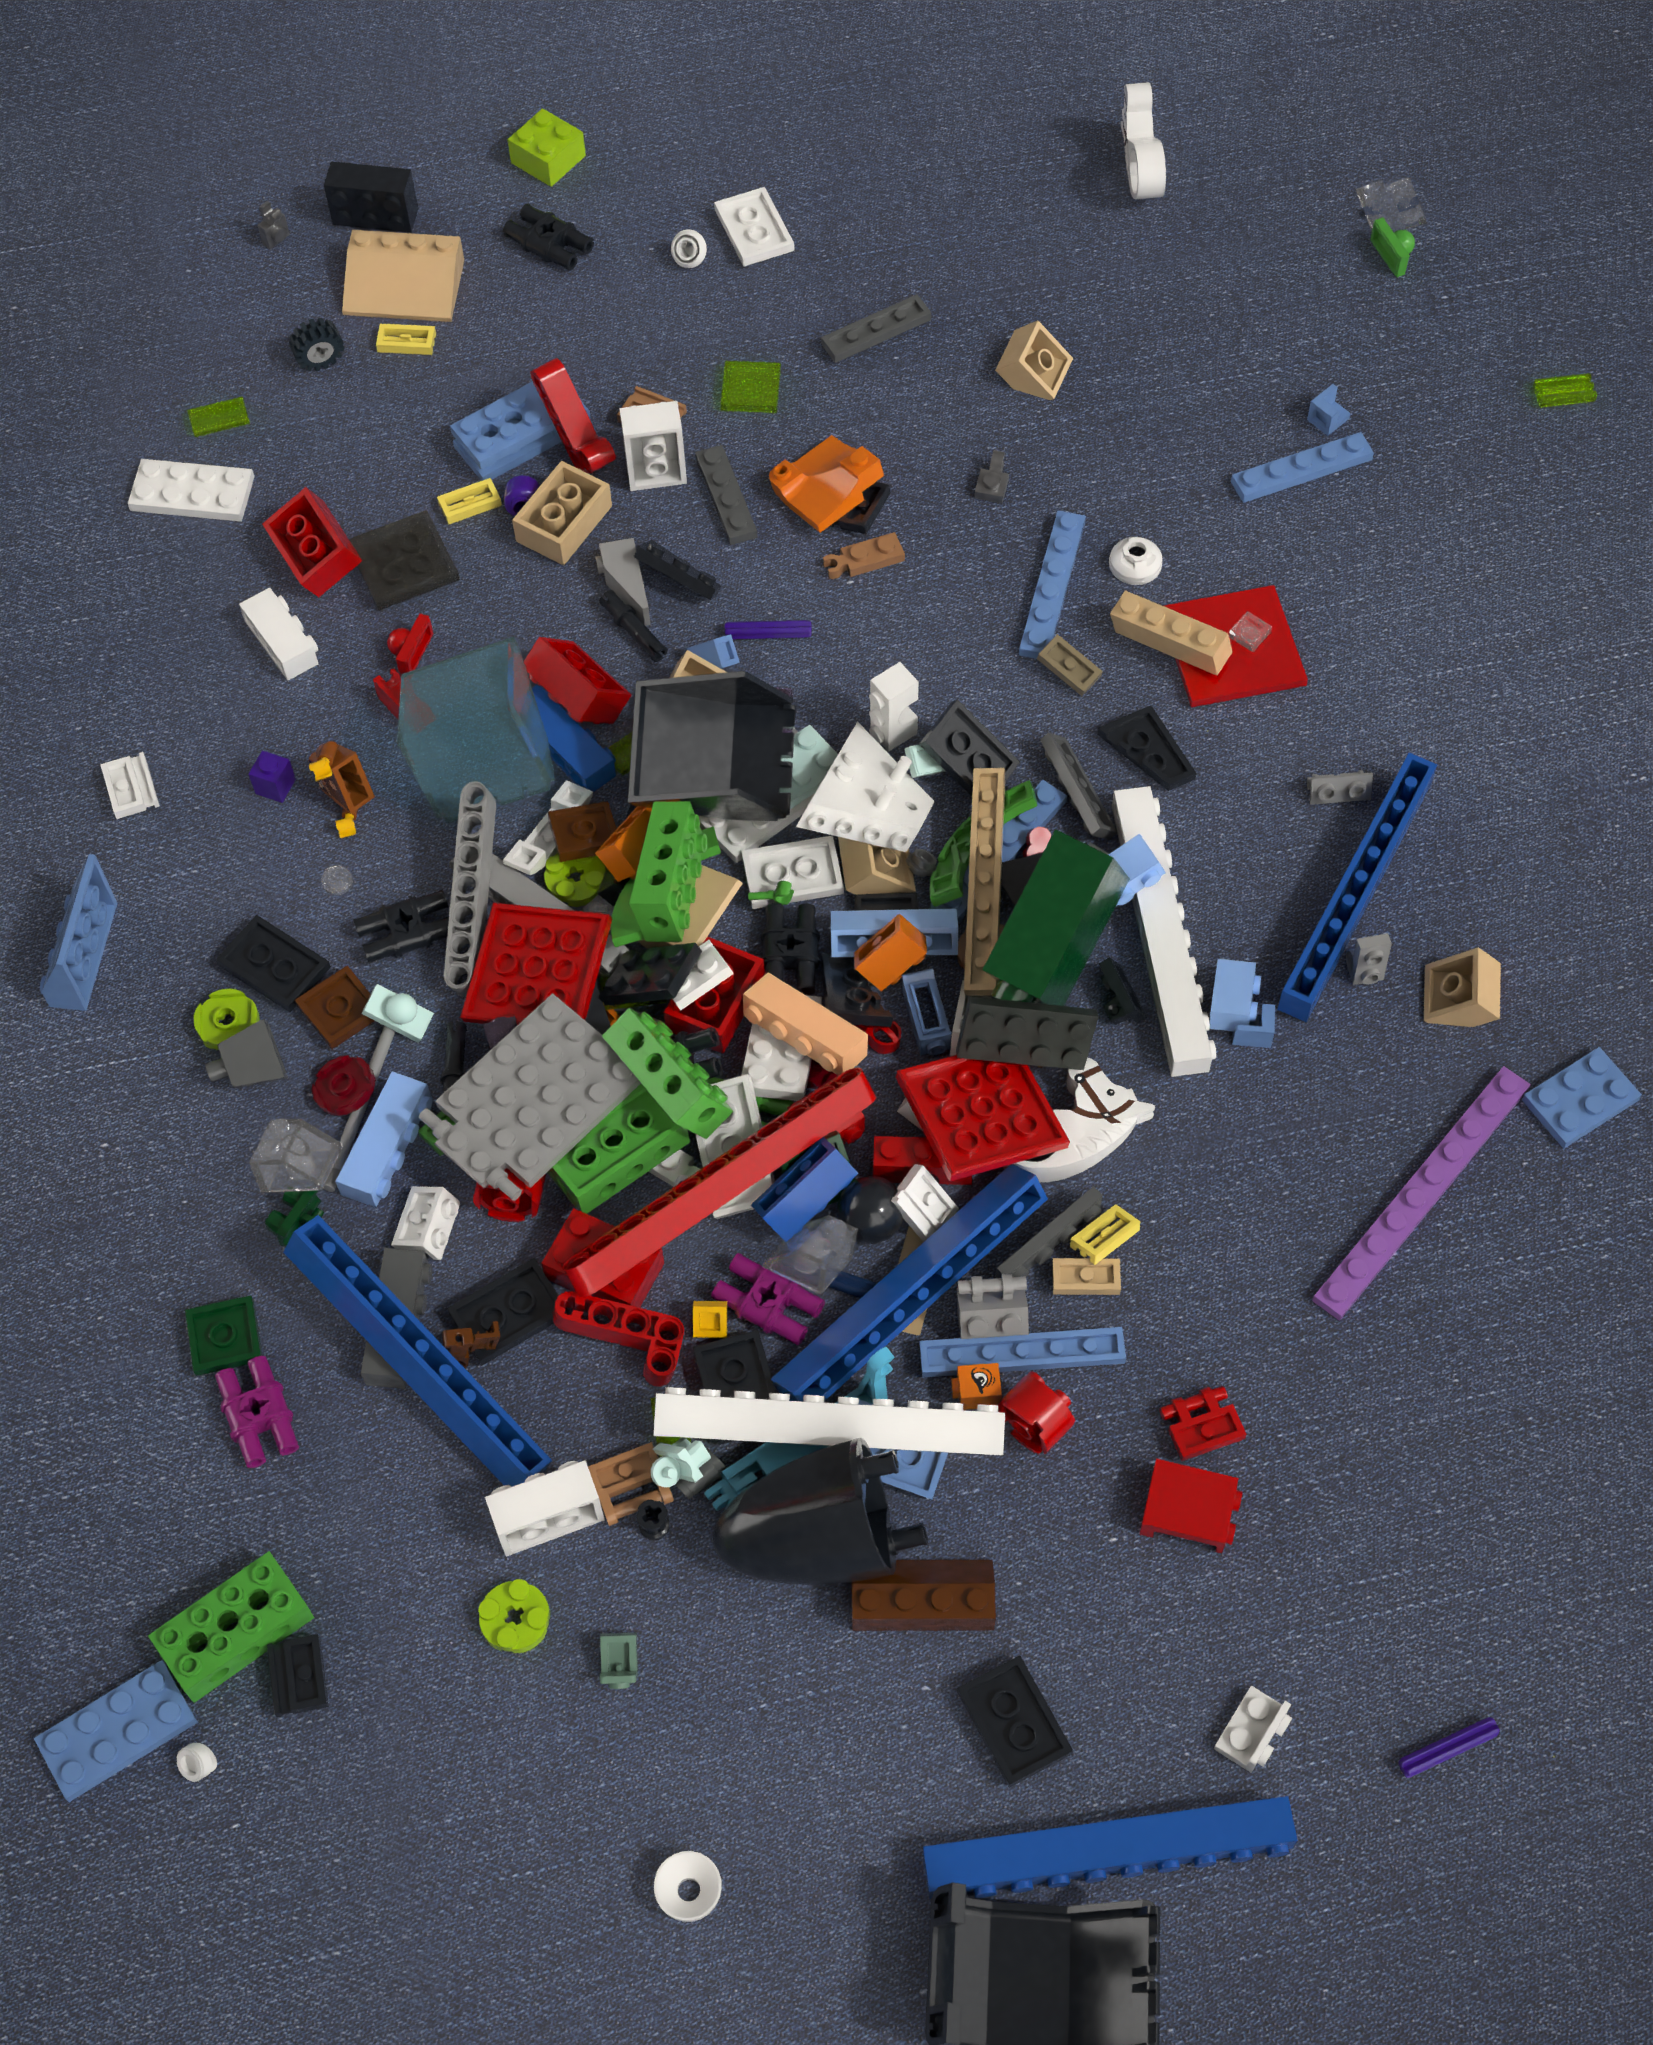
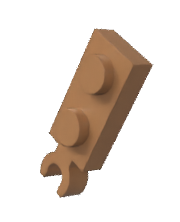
M893 532L840 548V556L829 554L823 557L824 568L835 566L828 569L829 579H836L845 571H848L850 577L903 562L905 561V553L896 533Z

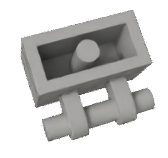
M1001 1274V1278L982 1279L981 1276H973L971 1280L958 1281V1288H956L957 1317L961 1339L1029 1335L1028 1303L1025 1290H1027L1026 1276L1012 1277V1274Z

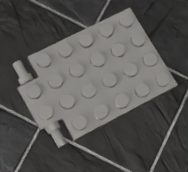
M552 993L435 1101L436 1106L456 1123L454 1126L447 1120L438 1118L428 1108L420 1113L419 1119L433 1130L432 1134L438 1139L435 1142V1146L480 1186L485 1188L490 1185L494 1189L499 1188L510 1199L515 1201L521 1195L522 1190L507 1178L508 1173L504 1171L506 1168L531 1188L636 1089L641 1082L606 1042L602 1034Z

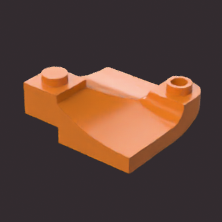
M831 435L797 461L790 463L786 459L770 471L769 480L775 494L782 502L821 533L863 502L862 492L882 478L884 473L880 459L866 448L861 446L855 449Z

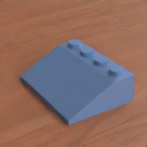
M94 854L88 855L73 884L71 894L66 896L64 918L57 925L55 948L50 950L48 956L49 968L46 976H43L40 982V992L43 994L49 1007L86 1011L117 907L116 898Z

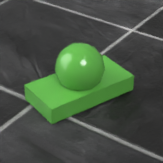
M1383 217L1376 219L1373 224L1370 241L1396 277L1405 275L1409 254L1415 247L1414 236L1407 230L1393 232Z

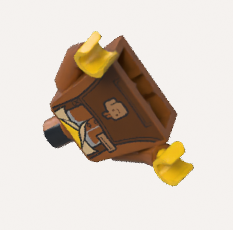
M328 741L318 746L316 752L311 754L308 760L309 769L314 772L315 781L318 782L321 790L343 807V819L336 820L335 822L340 838L356 834L354 820L357 818L358 809L375 796L356 752L338 745L334 741Z

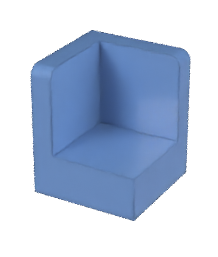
M1334 384L1310 402L1307 417L1310 423L1327 436L1350 418V412L1335 402L1338 387Z
M731 634L687 648V650L720 669L740 663Z
M1262 1004L1260 1015L1256 1017V1021H1250L1249 1025H1236L1232 1033V1045L1271 1048L1275 1033V1005Z

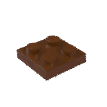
M608 801L548 811V820L560 862L597 856L595 852L617 829Z
M348 965L295 999L299 1010L331 1049H334L374 1022L373 1019L361 1014L371 994Z

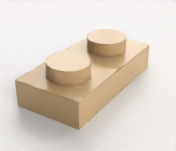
M1053 1258V1295H1120V1259H1102L1094 1265L1090 1262V1258Z

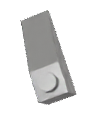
M634 538L600 543L601 556H595L598 574L604 573L606 585L616 593L626 606L629 605L635 610V615L645 626L651 625L639 561L634 558L636 553Z

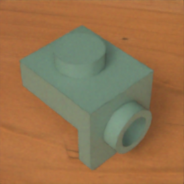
M637 1632L601 1634L600 1684H608L610 1689L629 1688L630 1683H635L638 1677Z

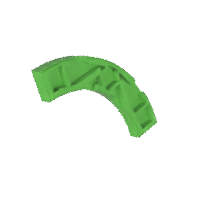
M1030 780L1005 791L1004 824L1038 806ZM971 816L953 833L937 858L939 863L931 875L929 888L930 900L934 907L963 897V879L970 859Z
M714 826L701 830L702 834L707 836V850L705 853H702L701 861L721 853ZM630 879L626 883L614 906L611 924L614 947L644 939L629 905L635 879Z

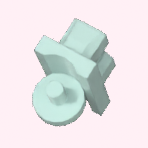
M681 1437L673 1445L659 1443L653 1450L662 1457L656 1459L652 1464L651 1478L656 1485L661 1487H671L679 1479L696 1483L703 1477L699 1467L711 1459V1456L701 1441L695 1440L691 1443L687 1438Z

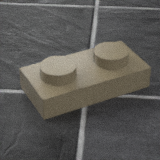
M1058 634L1037 657V660L1081 696L1095 684L1103 673L1101 669Z

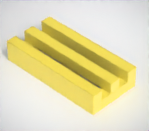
M380 324L376 342L377 352L433 355L434 338H436L435 326Z
M491 478L437 497L438 504L442 508L448 525L502 506L501 498Z
M1115 1204L1071 1238L1070 1248L1073 1250L1080 1249V1255L1084 1258L1090 1256V1262L1096 1265L1140 1231V1221ZM1117 1218H1120V1220L1113 1224L1111 1227L1108 1226ZM1101 1231V1234L1098 1237L1092 1240L1089 1244L1086 1243L1088 1240H1090L1092 1237H1094Z

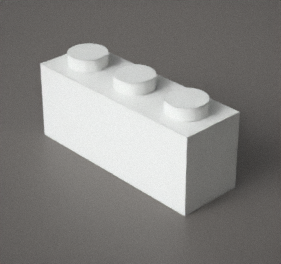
M268 588L239 603L244 621L287 681L318 665L315 654L318 651L316 642L311 635H304L302 632L304 628L296 615L291 617L288 613L290 611L289 607L281 595L277 597L272 589Z

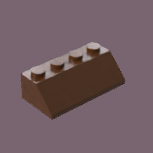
M896 1560V1569L893 1575L852 1582L853 1631H994L996 1604L993 1560Z

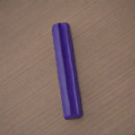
M810 620L726 622L725 636L731 634L732 639L809 638L812 635V623Z
M1492 1717L1480 1720L1402 1757L1398 1762L1400 1770L1406 1778H1411L1497 1737L1500 1733L1499 1727Z

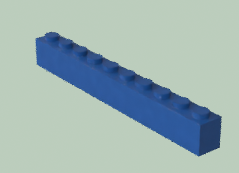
M1408 753L1282 990L1277 1010L1307 1023L1427 794L1438 764Z
M1010 1164L774 1375L771 1380L778 1392L790 1394L789 1401L803 1402L804 1395L824 1396V1401L828 1399L860 1370L872 1355L891 1342L1048 1200L1037 1176L1014 1164Z
M319 1215L293 1232L283 1253L504 1486L510 1485L513 1487L524 1483L529 1476L545 1472L552 1459Z
M1289 1796L923 1846L922 1855L929 1899H932L938 1887L952 1882L966 1884V1894L974 1893L975 1898H986L996 1895V1890L1011 1888L1012 1893L1031 1891L1033 1890V1885L1048 1883L1049 1888L1067 1886L1070 1884L1071 1879L1084 1878L1086 1883L1104 1881L1107 1879V1874L1121 1873V1877L1130 1878L1143 1874V1869L1157 1868L1159 1873L1179 1870V1864L1193 1862L1196 1868L1215 1865L1217 1863L1216 1859L1229 1857L1233 1863L1249 1861L1253 1859L1252 1854L1265 1852L1271 1858L1288 1855L1290 1853L1289 1849H1293L1298 1840Z

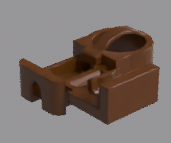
M493 1321L489 1330L485 1331V1333L479 1334L478 1331L474 1336L471 1328L442 1331L443 1346L466 1368L469 1365L468 1361L470 1358L468 1348L470 1351L485 1348L486 1350L496 1349L500 1339L498 1321ZM456 1336H460V1342L456 1341Z

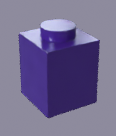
M263 750L248 774L255 794L283 803L296 780L290 759Z

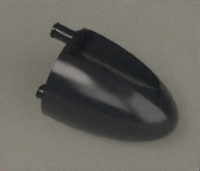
M857 1438L800 1457L751 1484L735 1497L721 1513L715 1524L713 1545L716 1553L724 1563L745 1575L777 1583L823 1585L849 1583L893 1575L896 1569V1555L899 1554V1551L928 1545V1535L923 1522L895 1530L891 1527L890 1511L881 1476L899 1473L896 1454L894 1450H890L886 1453L873 1455L866 1441L863 1438Z

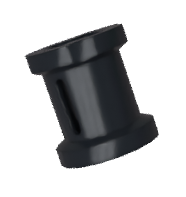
M647 1500L638 1507L636 1518L640 1533L649 1540L663 1538L670 1528L665 1505L660 1501ZM653 1516L654 1519H659V1522L654 1524L651 1520L647 1521V1518Z

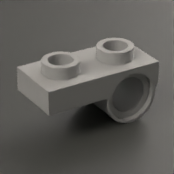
M1388 933L1358 938L1355 948L1346 951L1347 968L1353 985H1369L1384 980L1392 945Z

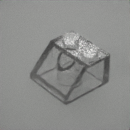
M281 1118L270 1120L249 1164L261 1193L322 1190L338 1158L342 1145L338 1140L302 1119Z
M830 1215L807 1222L800 1232L787 1242L783 1240L763 1262V1268L822 1295L853 1258L858 1228Z

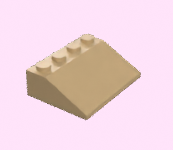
M352 230L347 249L343 315L452 322L464 264L461 238L459 236Z

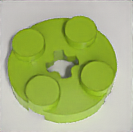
M557 853L547 859L544 880L546 889L550 894L572 907L588 905L599 897L597 893L606 868L598 856L560 862ZM578 872L582 874L580 875V881L575 882L573 878L567 879L572 873Z
M221 989L208 995L210 999L206 1000L203 1005L200 1003L194 1013V1026L198 1036L207 1048L219 1050L218 1044L260 1021L259 1012L253 1000L246 997L245 993L236 989ZM227 1014H230L232 1019H234L228 1025L219 1023V1020H224Z
M516 1579L496 1586L485 1596L479 1605V1625L487 1642L497 1650L512 1651L513 1653L527 1652L535 1648L547 1633L550 1619V1608L547 1600L538 1588L528 1584L525 1580ZM512 1609L524 1612L520 1616L522 1622L518 1625L513 1621L508 1624L505 1622V1619L509 1616L508 1612Z

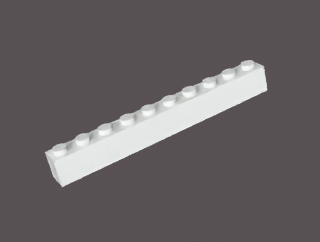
M1150 786L1116 790L1113 794L1112 811L1120 846L1140 834L1166 872L1155 885L1144 887L1135 893L1132 902L1171 1077L1209 1072L1212 1059H1216V1048L1214 1041L1208 1040L1207 1031L1210 1029L1209 1017L1207 1012H1202L1200 1003H1203V991L1201 985H1196L1194 976L1197 975L1195 958L1189 957L1190 935L1188 929L1183 930L1181 921H1184V909L1182 903H1177L1175 896L1178 894L1177 878L1170 874L1169 868H1172L1171 852L1169 849L1165 850L1163 842L1166 841L1165 826L1163 823L1159 824L1157 817L1160 815L1159 800L1157 797L1153 798Z
M665 1387V1394L656 1393L653 1436L833 1446L853 1439L863 1438L869 1448L1003 1456L1005 1413L998 1412L997 1405L978 1404L977 1411H964L963 1404L943 1403L942 1409H928L929 1402L908 1401L907 1407H893L894 1400L873 1399V1405H859V1398L838 1397V1403H824V1396L804 1395L802 1402L789 1401L790 1394L769 1393V1400L755 1399V1392L734 1391V1398L720 1397L721 1390L700 1389V1396L686 1395V1388Z

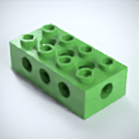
M690 801L653 803L629 902L646 942H682L684 931L690 925L689 909L691 903H694L696 899V878L701 876V856L707 850V836L702 834L699 816L694 813Z
M628 1008L602 1037L675 1124L707 1139L733 1112L725 1102L728 1096L717 1085L712 1086L707 1081L710 1075L704 1068L697 1063L693 1064L688 1059L691 1053L680 1042L677 1041L675 1043L670 1038L673 1032L667 1025L660 1020L656 1023L644 1011L639 1014Z
M641 1083L547 1173L577 1210L587 1214L689 1144L688 1130L675 1124Z
M268 1551L149 1634L148 1637L184 1692L195 1703L266 1653L267 1644L280 1643L315 1617L271 1552ZM268 1601L264 1608L256 1610L260 1603ZM238 1622L234 1629L226 1631L230 1624ZM207 1643L203 1651L196 1653L200 1645Z

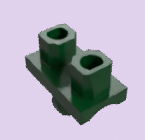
M291 1184L282 1198L283 1203L292 1208L288 1216L274 1210L265 1221L266 1228L277 1236L280 1245L285 1248L295 1230L317 1215L321 1218L324 1215V1212L317 1208L321 1200L316 1195L318 1190L313 1186L308 1185L306 1189Z

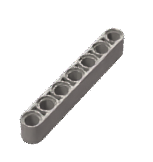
M476 781L466 784L460 794L444 967V980L446 984L462 997L467 995L486 928L496 815V799L485 785ZM484 795L481 802L473 804L477 797ZM481 825L478 832L471 834L473 827ZM478 854L477 860L468 864L470 857ZM476 884L472 892L465 894L468 886ZM473 914L470 922L462 923L465 916ZM466 944H470L469 950L464 954H460L461 948ZM467 974L466 981L457 985L459 977Z
M492 853L489 899L495 903L573 910L516 869L503 864V860ZM478 854L471 856L468 864L475 862ZM454 858L449 862L452 871L454 869ZM608 935L598 975L605 980L614 973L620 963L621 956L626 951H629L625 945L614 947L611 935Z

